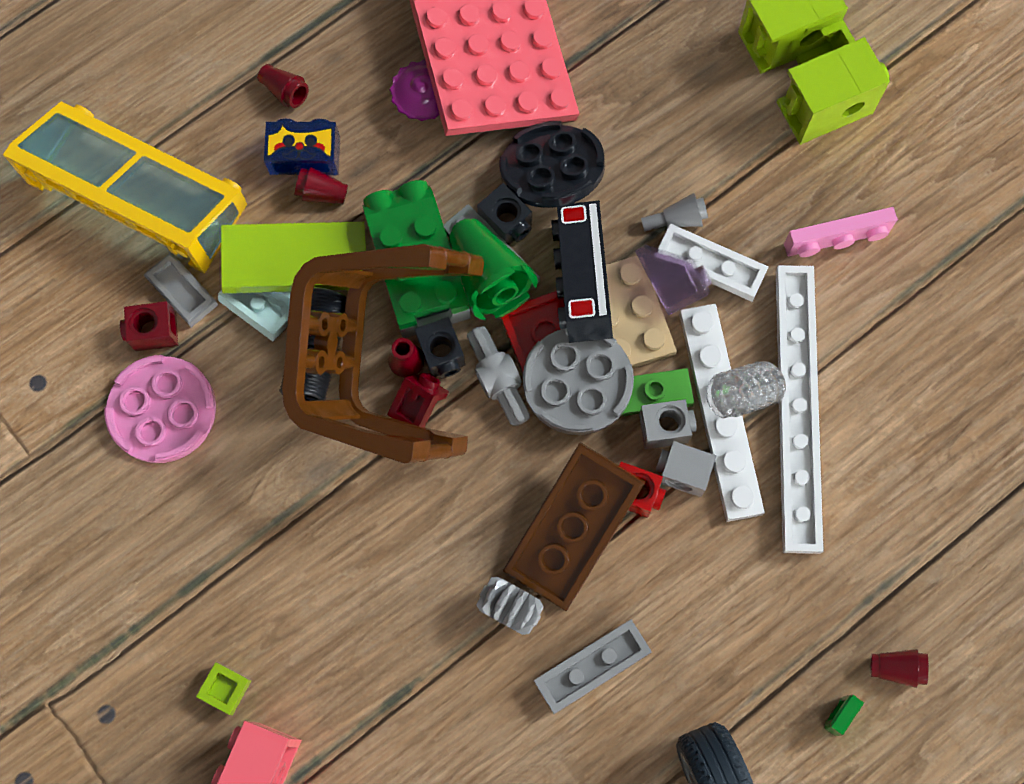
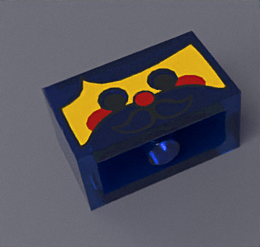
M287 118L279 119L276 122H266L264 163L270 175H299L301 168L309 170L310 167L326 175H339L340 134L336 122L320 118L313 119L311 122H296Z

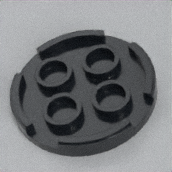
M561 121L539 123L518 132L512 137L513 141L506 148L503 155L500 156L499 160L502 182L524 204L541 208L562 207L585 198L599 185L605 171L604 150L595 134L586 128L579 129L562 125Z

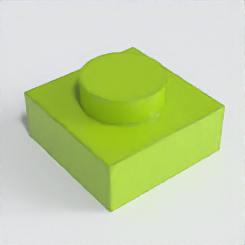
M215 662L196 697L233 716L251 680Z

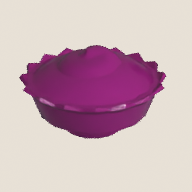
M425 59L420 62L411 61L407 67H401L398 75L392 77L393 85L389 89L392 94L391 102L397 106L398 112L405 114L409 119H418L420 121L436 119L440 114Z

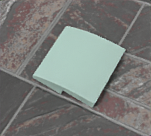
M221 290L218 293V301L272 342L288 327L290 292L223 294Z

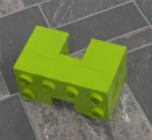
M747 0L738 34L760 74L795 59L798 63L797 66L788 69L787 73L791 79L786 96L777 99L776 103L800 145L874 113L890 82L889 72L885 64L878 61L865 37L855 41L843 20L848 9L844 0Z

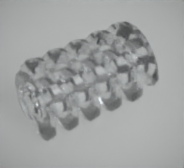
M757 361L714 375L707 385L706 399L711 410L722 419L739 417L779 403L785 395L786 383L782 372L774 364L767 361Z

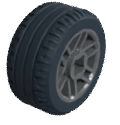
M717 722L709 723L707 726H702L679 737L676 749L688 784H753L743 757L724 725Z

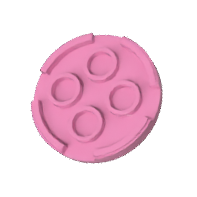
M163 355L149 356L126 367L114 380L115 384L108 396L107 405L104 407L105 422L112 439L132 457L150 463L172 462L192 453L208 436L215 419V395L207 378L192 363Z

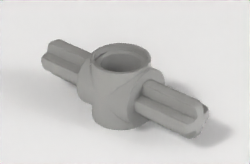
M482 326L472 329L467 334V339L479 361L475 372L485 394L492 400L498 399L512 426L525 423L530 419V414L517 390L521 386L520 383L522 381L512 358L508 353L498 352L486 327Z

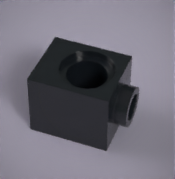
M504 183L477 204L478 214L508 245L514 240L520 242L532 229V211ZM504 213H511L516 218L511 222H503L499 219V216Z
M449 316L415 329L417 340L432 376L440 375V378L451 377L460 372L461 367L466 366L463 351ZM444 344L451 348L450 353L444 357H437L432 353L433 349L438 345Z

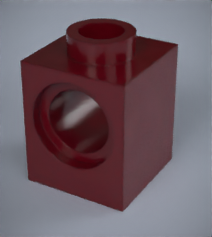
M167 301L124 307V319L120 320L121 337L136 352L179 346L176 312ZM155 321L152 330L147 333H141L144 324Z

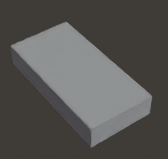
M171 252L144 274L146 279L191 328L218 306L216 300Z

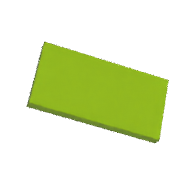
M364 222L221 225L222 293L291 292L295 275L303 264L314 257L366 251ZM314 285V287L330 290H349L347 287Z

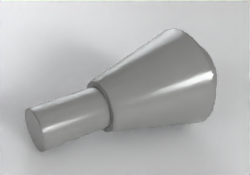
M692 193L664 209L663 212L643 217L641 220L644 231L663 226L669 227L670 224L677 227H703L702 220L708 218L703 197L696 199L695 193Z

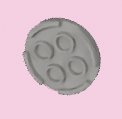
M567 329L553 332L541 341H538L530 351L523 371L524 393L533 413L550 428L571 435L595 433L613 424L626 409L634 384L632 364H630L626 353L617 343L616 339L569 343Z

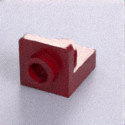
M427 373L405 377L387 415L396 420L425 427L437 401L446 399L449 391L440 386L441 382L436 377Z

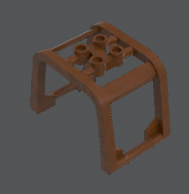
M419 244L319 256L303 264L294 277L290 292L282 387L283 404L289 418L300 429L404 464L442 458L448 459L464 455L467 451L468 436L416 426L369 412L363 407L359 399L358 388L365 308L368 291L380 280L428 276H482L484 268L483 258L480 255L465 251ZM322 284L349 288L345 313L311 311L314 285ZM309 335L315 336V349H307ZM337 337H343L342 351L336 350L338 345ZM305 372L319 375L323 373L340 374V400L305 401ZM350 419V420L353 421L356 425H359V426H362V427H365V428H368V429H371V430H374V431H377V432L365 430V429H362V428H359V427H355V426H352V425H349V424H345V423H342V422H339V421H335V420Z

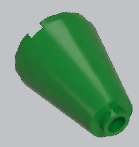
M463 219L453 226L449 235L452 250L480 255L484 260L482 276H460L469 307L474 316L481 320H486L484 315L493 313L495 318H499L513 312L530 298L528 290L533 284L536 288L538 284L537 276L532 268L479 220Z

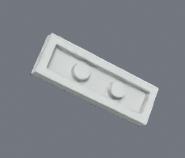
M673 224L669 225L654 258L753 302L768 269V266Z

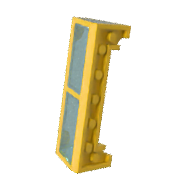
M62 101L59 102L13 140L3 153V156L27 184L41 191L44 188L49 191L55 189L165 245L171 253L175 255L180 254L186 258L189 256L191 259L188 263L189 266L204 274L221 248V225L236 224L247 206V202L241 192L242 188L232 180L223 178L221 181L94 118V115L89 110L78 104L72 107Z

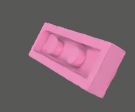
M894 207L791 230L784 242L787 256L799 254L800 257H809L818 253L820 249L831 246L834 249H843L851 246L855 241L865 238L868 241H877L889 235L898 219Z

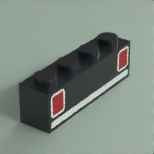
M600 201L579 202L557 207L558 219L551 220L553 241H560V248H553L555 270L562 269V277H556L557 298L564 299L565 304L564 307H558L560 329H567L569 343L613 339Z

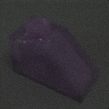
M648 245L635 250L668 316L709 295L710 290L708 286L712 284V281L703 265L697 267L693 259Z

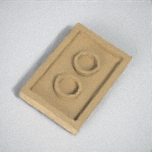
M642 254L607 264L613 338L617 340V343L626 353L632 368L675 356L677 350Z

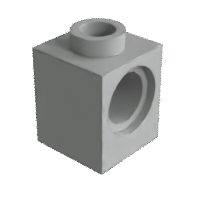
M686 399L641 406L639 418L645 449L672 446L673 441L688 444L692 432H696L695 414L693 410L687 409ZM664 417L673 418L678 424V429L666 431L660 426L659 420Z
M673 441L670 451L662 449L656 471L662 473L663 479L661 484L702 497L717 455Z

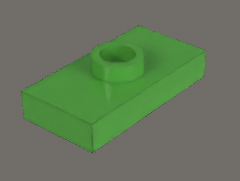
M688 368L634 376L632 395L621 417L639 414L641 406L686 399L687 407L693 406L694 399Z

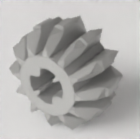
M491 577L487 585H484L476 604L479 611L522 635L529 634L533 627H536L543 610V605L539 599L499 577Z

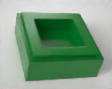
M854 695L843 696L824 723V729L834 736L844 735L864 705V702Z

